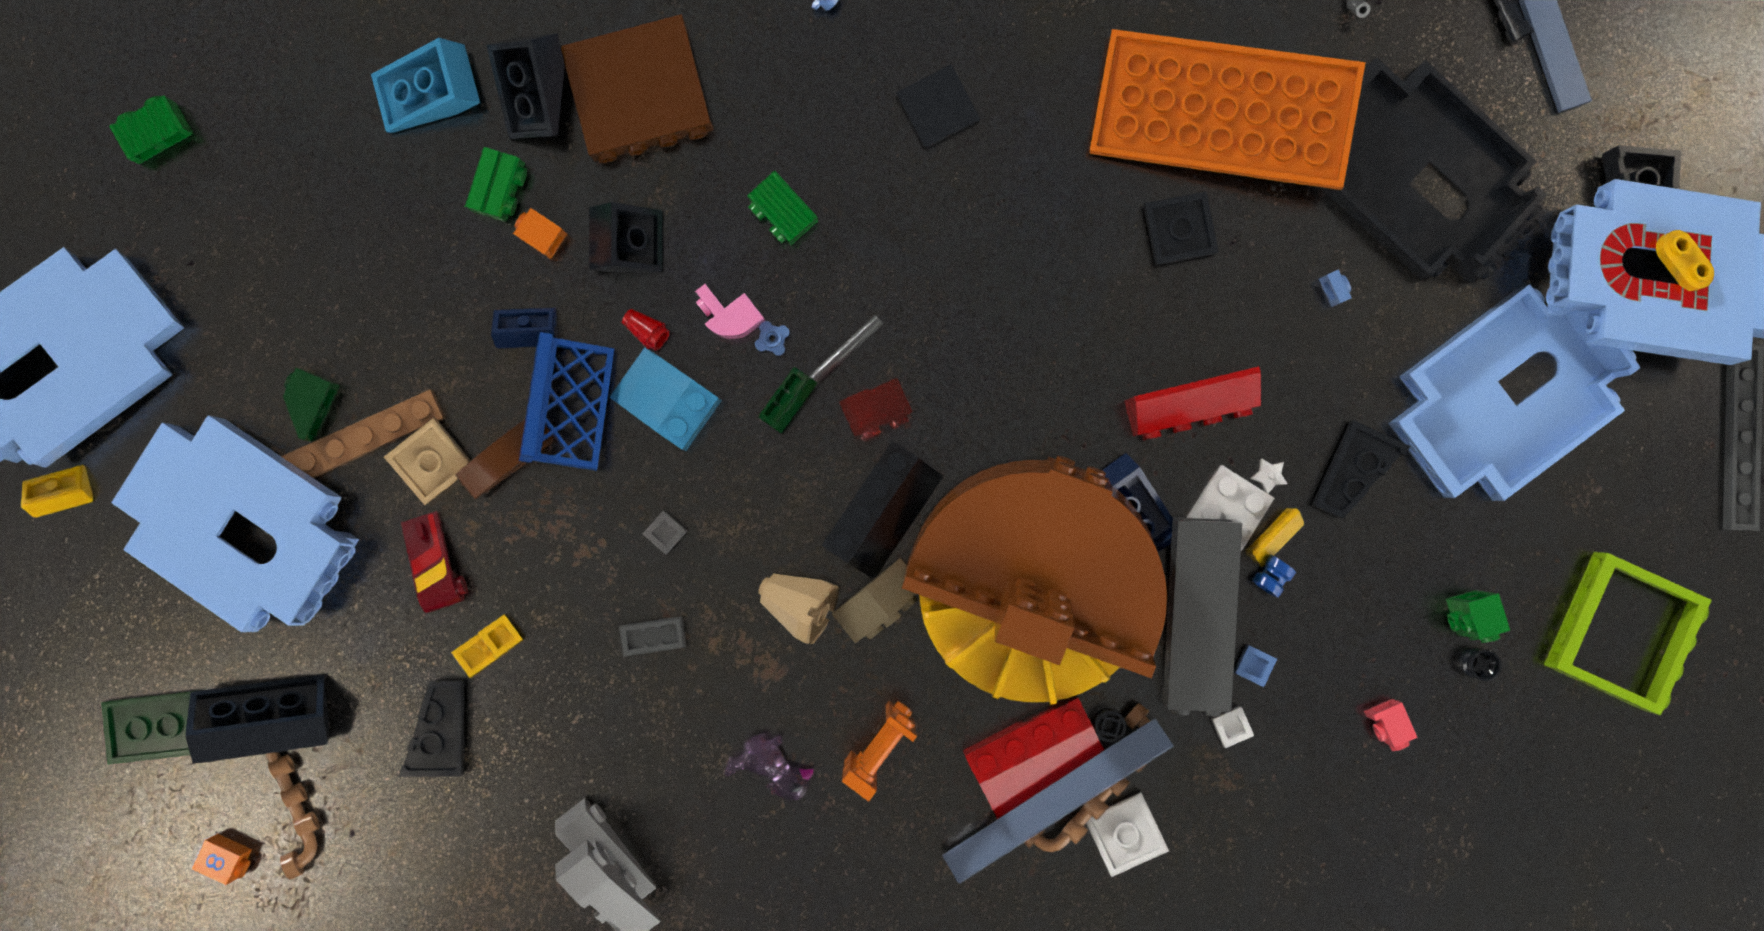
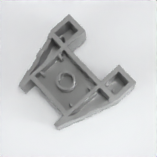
M584 798L555 820V835L571 851V853L555 864L556 881L581 907L585 909L591 905L596 910L594 913L595 918L602 924L607 921L614 931H649L661 922L659 917L642 900L656 889L655 884L607 823L605 813L597 804L592 806Z

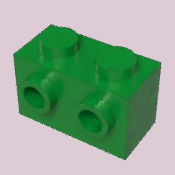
M1474 590L1446 599L1450 612L1447 615L1450 628L1456 632V635L1469 637V640H1481V643H1488L1499 640L1501 633L1511 631L1499 593Z

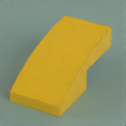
M504 614L451 653L468 677L471 678L523 639Z

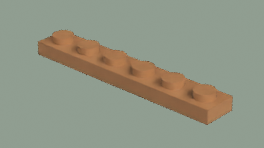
M430 389L281 457L312 478H315L415 433L434 417L438 421L444 420L446 417L434 391Z

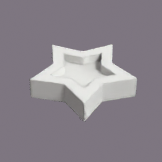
M1260 459L1259 471L1250 479L1261 483L1264 491L1269 494L1275 485L1287 484L1281 474L1284 462L1270 464L1264 459Z

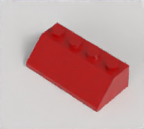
M1260 367L1150 392L1125 400L1133 437L1142 435L1144 441L1162 436L1160 430L1171 427L1173 433L1192 429V422L1203 420L1204 426L1223 422L1221 415L1233 413L1234 419L1252 415V408L1261 406Z

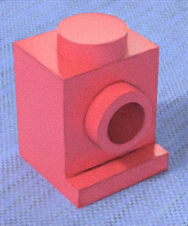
M1391 699L1364 711L1366 717L1375 720L1376 724H1373V730L1379 741H1384L1385 744L1389 745L1391 751L1402 750L1410 745L1409 741L1418 738L1402 702Z

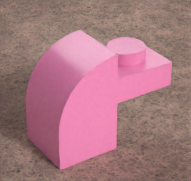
M706 284L695 291L700 297L696 301L697 305L707 317L711 314L714 315L705 325L717 336L726 339H739L752 333L765 321L764 317L745 293L724 308Z

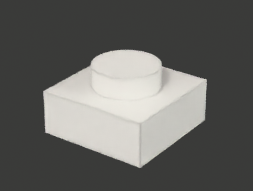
M1239 705L1231 708V712H1222L1221 716L1211 717V721L1224 748L1254 736L1245 713Z

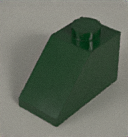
M296 367L294 372H291L285 380L284 388L286 390L283 398L298 438L305 441H316L341 385L311 371Z

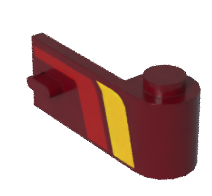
M435 511L401 522L415 590L423 611L429 613L463 602L464 594L468 593L467 584L463 576H458L451 569L439 513Z

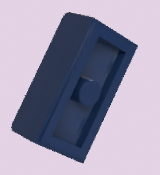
M556 308L494 310L491 336L496 348L536 347L540 332L553 334V338H558Z

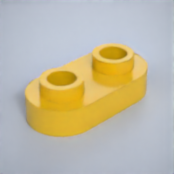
M1674 230L1662 235L1658 239L1656 253L1682 288L1688 291H1696L1711 284L1714 279V268L1689 234L1681 230ZM1677 243L1680 245L1681 250L1678 249Z

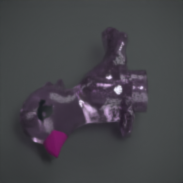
M763 733L743 743L746 752L742 756L729 758L723 770V775L729 777L739 770H748L759 776L772 778L773 782L766 786V788L772 789L771 794L778 795L789 801L801 799L806 794L809 787V779L813 776L814 769H799L786 763L782 752L778 748L782 743V736L778 735L768 739L766 733Z

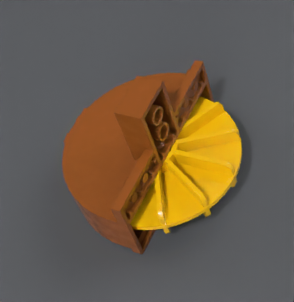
M1059 455L1056 459L1048 457V460H1023L996 465L980 471L954 487L931 511L918 534L907 563L902 589L919 594L924 624L934 646L945 660V664L969 683L992 694L993 698L999 699L1002 697L1021 702H1050V704H1057V700L1081 694L1101 682L1106 683L1110 680V676L1120 667L1149 678L1153 676L1156 669L1153 656L1164 628L1167 608L1166 579L1162 562L1143 518L1127 498L1110 484L1109 478L1105 477L1106 473L1100 469L1088 466L1087 470L1076 467L1075 461Z

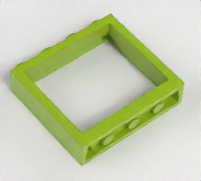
M1594 552L1544 666L1645 712L1661 716L1663 710L1670 704L1671 692L1675 682L1681 678L1684 672L1683 664L1687 655L1696 645L1698 630L1701 624L1708 618L1709 605L1712 600L1612 554ZM1614 569L1687 602L1645 698L1572 665Z

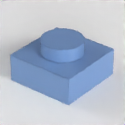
M1339 269L1319 279L1331 307L1351 299L1349 293L1351 292L1350 283L1346 276L1340 274Z
M1246 644L1234 669V673L1264 687L1277 659Z

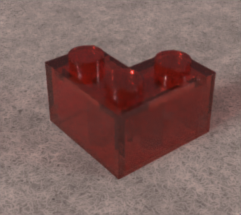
M897 378L871 390L865 389L839 401L855 439L862 437L863 442L880 435L879 429L888 424L894 429L909 422L907 416L912 414V409Z

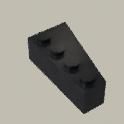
M1618 145L1602 153L1606 182L1619 179L1679 189L1682 151ZM1629 248L1623 254V267L1632 277L1658 281L1673 276L1659 259L1656 251Z

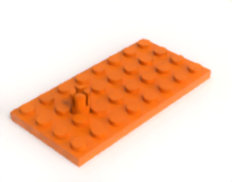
M1112 29L1090 154L1342 190L1366 62Z

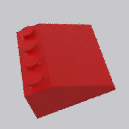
M1076 695L1061 699L1057 704H1052L963 750L997 819L1104 751Z

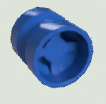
M1270 555L1265 561L1264 570L1257 572L1252 581L1273 597L1278 598L1283 592V585L1286 581H1291L1296 571L1282 560Z

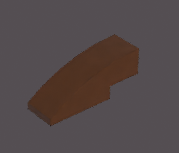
M525 419L492 443L455 474L474 500L526 464V462L519 461ZM546 425L544 429V435L550 432ZM553 435L542 442L541 451L552 444Z

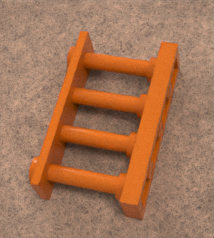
M890 700L885 705L886 723L864 752L860 751L858 755L851 751L844 760L842 782L868 802L877 791V770L903 735L912 742L917 737L915 721L911 717L913 711L900 701H897L896 704Z

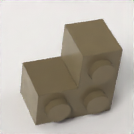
M901 558L882 571L869 584L832 613L833 617L854 643L865 636L868 640L872 639L884 629L881 624H884L886 628L901 617L898 612L900 609L905 612L918 601L915 597L916 593L902 589L907 565Z

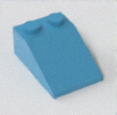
M437 38L371 74L386 133H394L458 115L480 103L465 44Z
M645 347L610 396L620 406L684 451L688 450L722 401Z

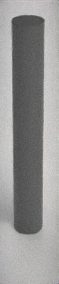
M876 315L809 375V377L817 382L816 386L883 325V322Z

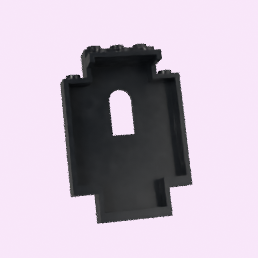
M1377 57L1364 69L1344 187L1342 190L1319 187L1420 280L1430 276L1436 278L1449 264L1469 283L1478 279H1487L1497 268L1494 263L1501 256L1503 258L1508 256L1517 247L1518 244L1515 240L1522 233L1524 235L1529 233L1538 224L1539 221L1536 217L1544 210L1540 203L1547 196L1538 186L1527 192H1524L1519 187L1531 176L1532 172L1529 169L1536 163V160L1426 59L1416 66L1402 81ZM1428 163L1466 198L1467 211L1460 219L1445 217L1410 185Z

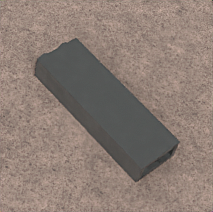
M1173 517L1162 701L1165 707L1171 710L1173 714L1189 715L1190 711H1202V714L1207 716H1221L1222 712H1231L1242 523L1234 519Z

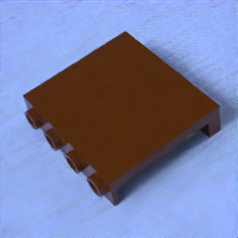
M682 14L561 46L588 154L594 162H613L617 160L618 155L629 153L632 156L640 155L647 152L648 147L659 145L661 148L670 147L677 144L678 139L689 137L691 140L700 139L707 136V132L714 130Z

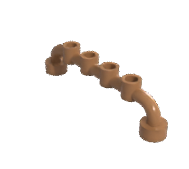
M1138 703L1126 716V725L1134 730L1137 726L1140 728L1150 722L1146 717L1149 710L1141 703ZM1146 765L1136 771L1139 773ZM1125 777L1085 803L1082 809L1068 822L1056 838H1045L1043 836L1046 831L1045 829L1024 842V844L1029 849L1035 845L1047 852L1059 851L1070 841L1077 844L1088 832V829L1084 827L1091 817L1098 820L1109 808L1105 803L1107 798L1112 793L1118 797L1130 782Z
M279 752L267 753L265 755L268 760L269 771L273 778L277 780L281 790L282 801L289 808L293 817L295 831L304 843V850L300 855L296 851H292L280 857L282 870L285 876L291 880L304 874V866L310 863L316 855L318 845L313 831L318 830L320 824L316 814L313 811L306 814L301 802L307 800L304 786L301 783L293 785L289 773L295 771L292 758L288 754L281 756Z

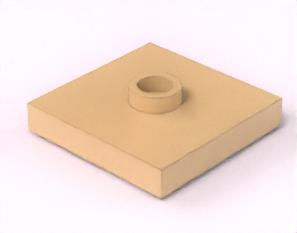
M435 417L384 456L386 461L424 505L456 482L458 479L455 474L471 461Z

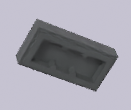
M683 616L619 626L623 657L687 647Z

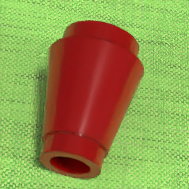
M634 309L628 310L622 319V325L646 349L659 350L669 337L670 331L665 328V323Z

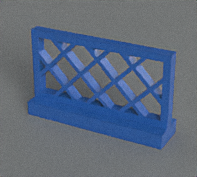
M540 332L536 346L519 461L528 463L538 461L597 470L614 348L553 338V334ZM557 347L570 349L577 359L563 368L555 357ZM578 351L586 353L581 356V354ZM592 354L606 356L605 367L596 373L584 360ZM580 363L590 377L576 385L567 371ZM554 365L559 370L555 374H553ZM604 373L603 382H601L598 377ZM562 375L572 389L558 397L551 388V383ZM594 381L601 390V396L590 403L580 389ZM576 393L586 407L572 415L562 401ZM549 396H551L554 402L548 405ZM599 403V410L597 412L594 406ZM558 405L568 419L554 428L546 418L547 411ZM589 410L597 420L595 428L586 433L576 419ZM572 423L582 437L568 446L558 431ZM546 425L550 432L544 435V429ZM595 433V438H594V443H593L592 440H591L589 437ZM552 435L563 448L555 456L541 454L542 442ZM585 440L592 449L591 461L579 460L571 449ZM565 453H567L570 458L561 457V456H563Z

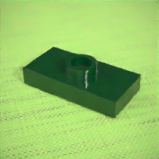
M793 367L758 418L779 433H782L796 412L801 408L817 382Z

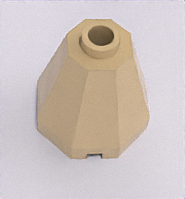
M773 574L770 578L766 577L762 581L758 593L761 595L760 603L796 639L806 644H814L827 627L829 622L826 619L828 610L834 612L840 587L824 580Z

